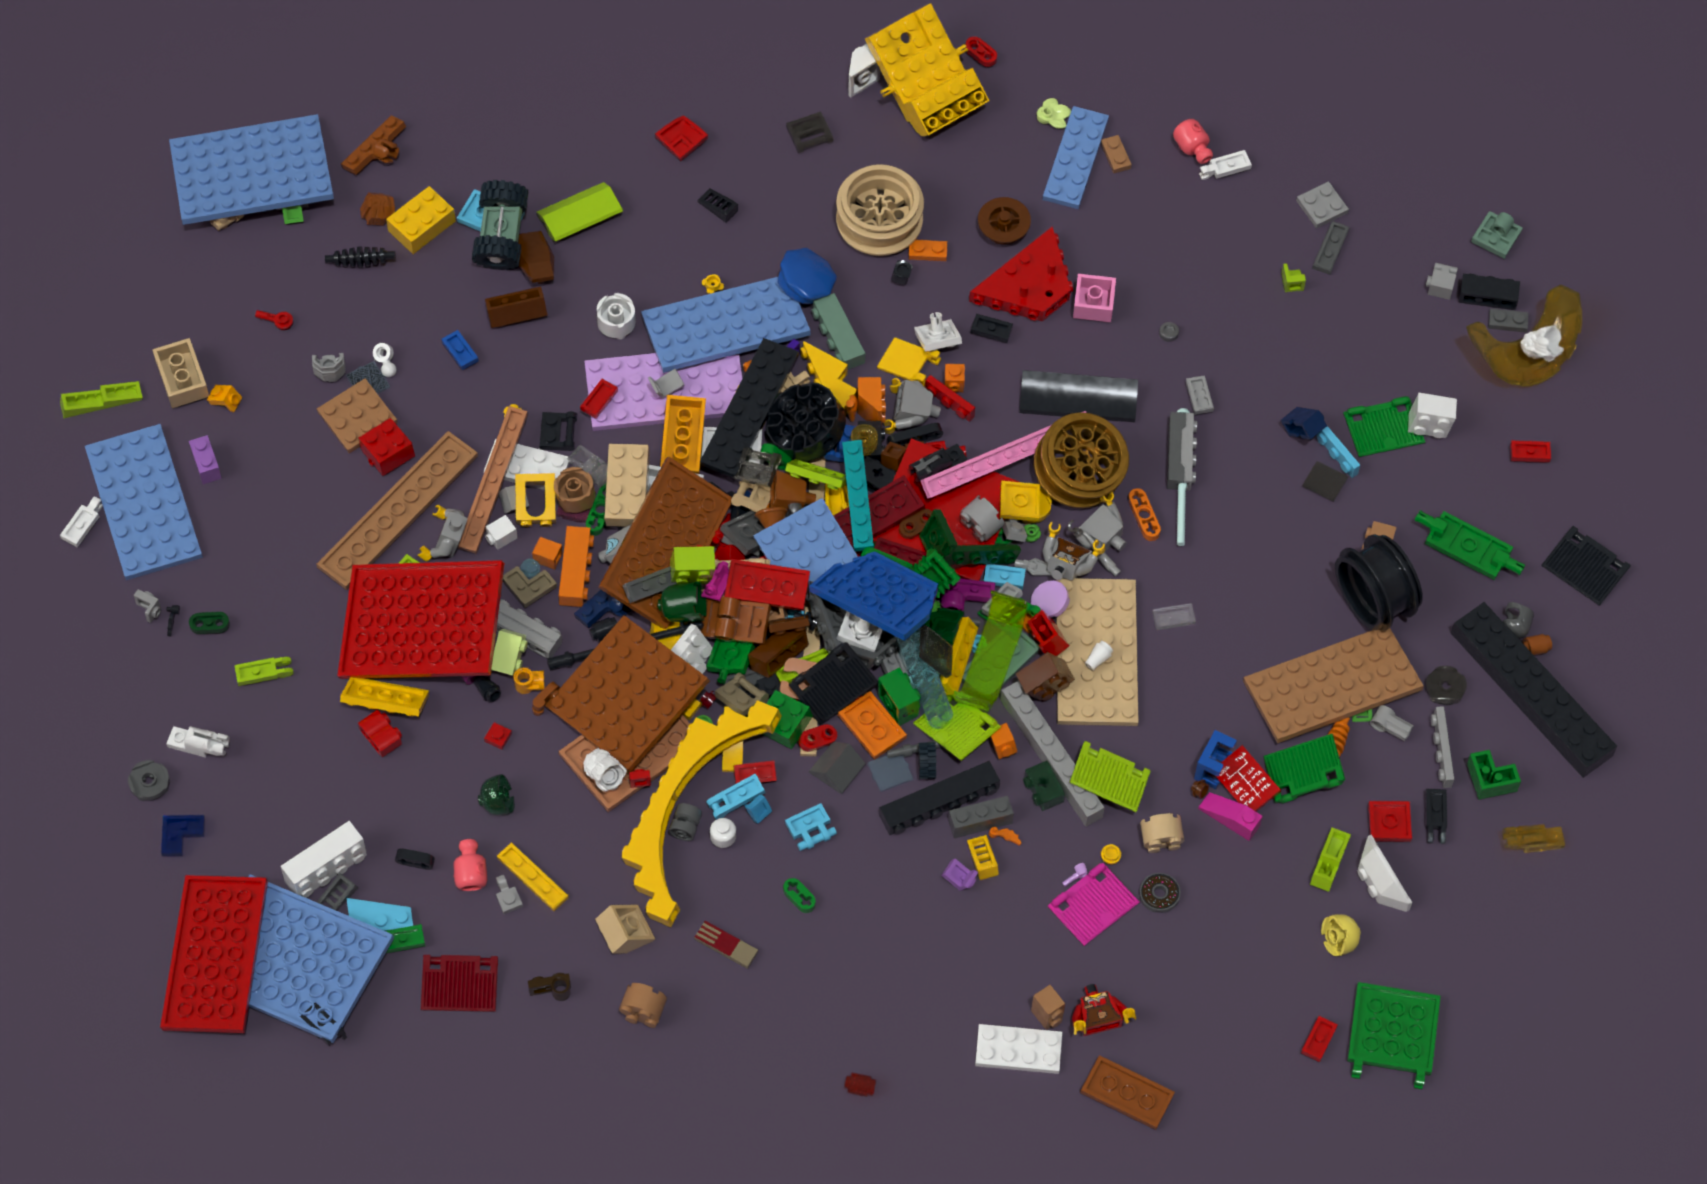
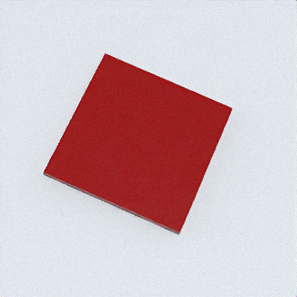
M911 438L893 481L905 475L925 505V509H929L932 512L934 509H941L958 545H994L1001 528L987 541L984 540L981 543L974 536L975 532L971 528L966 529L962 525L960 511L979 495L980 500L985 498L999 512L997 517L1000 520L1001 481H1019L992 471L927 499L921 482L917 483L915 481L917 473L911 475L909 465L939 449ZM923 516V519L928 520L929 517ZM900 523L873 538L874 544H876L878 537L926 552L919 535L913 539H905L899 534ZM911 525L906 526L907 529H913ZM986 564L952 565V568L955 569V572L961 579L980 581Z

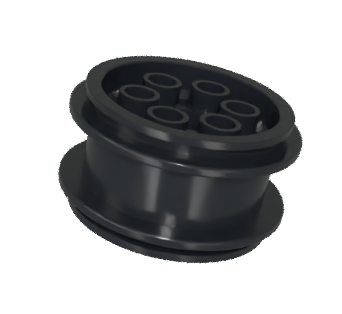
M1369 535L1364 541V549L1357 551L1353 548H1345L1340 552L1339 558L1335 561V575L1340 591L1351 611L1367 628L1387 631L1392 627L1395 615L1400 614L1408 618L1416 615L1423 601L1421 584L1411 561L1393 539L1386 535Z

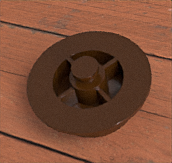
M999 197L988 201L982 206L978 214V225L981 232L991 241L1001 245L1011 244L1021 239L1028 232L1031 224V216L1026 206L1020 201L1009 197Z

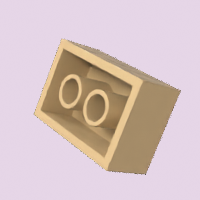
M190 338L152 349L172 408L209 397L207 385Z

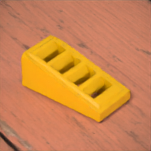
M987 835L967 840L979 879L983 880L999 875L998 865ZM984 844H985L984 847L974 849V847L981 846V845H984Z

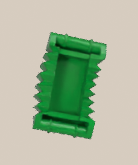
M932 548L927 550L926 557L922 556V560H919L918 564H914V568L910 567V570L938 583L936 598L939 599L940 594L945 595L946 589L950 590V585L954 586L961 579L955 572V569L945 562L943 556L936 549Z

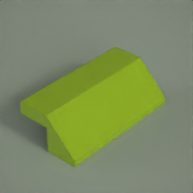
M602 182L536 213L538 218L545 223L549 237L554 241H558L623 212V209L611 187Z

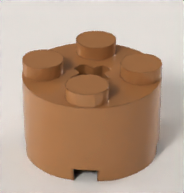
M570 467L561 471L560 475L554 480L556 499L564 512L579 513L592 508L596 494L592 477L588 472L583 471L579 467Z
M632 983L631 986H627L619 1011L626 1016L625 1020L630 1023L637 1024V1022H641L648 1027L655 1028L660 1020L667 997L660 991L658 994L652 992L653 987Z

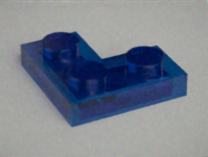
M163 816L162 856H183L184 837H204L205 816Z

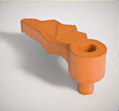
M992 827L988 833L991 838L1001 836L1007 841H1011L1019 846L1021 845V840L1018 839L1019 835L1008 828L998 830L997 827Z

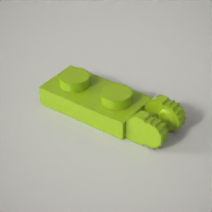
M286 656L274 659L273 657L235 665L238 686L291 676L294 673L292 668L276 669V666L283 667L289 665L291 658Z

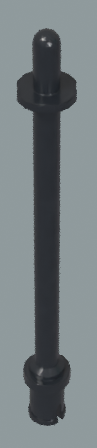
M701 621L687 625L680 622L679 627L650 635L660 640L679 634L683 635L691 624L696 625L698 629H702L704 624ZM594 649L575 654L567 651L563 655L549 657L547 659L550 670L564 666L571 667L575 661L586 659Z

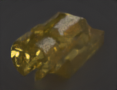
M1544 824L1503 828L1502 837L1503 840L1506 839V844H1504L1506 849L1523 848L1524 853L1563 849L1565 847L1561 827L1545 828Z

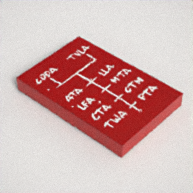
M1243 745L1221 762L1223 768L1220 775L1216 776L1238 803L1248 806L1255 812L1281 792V789Z

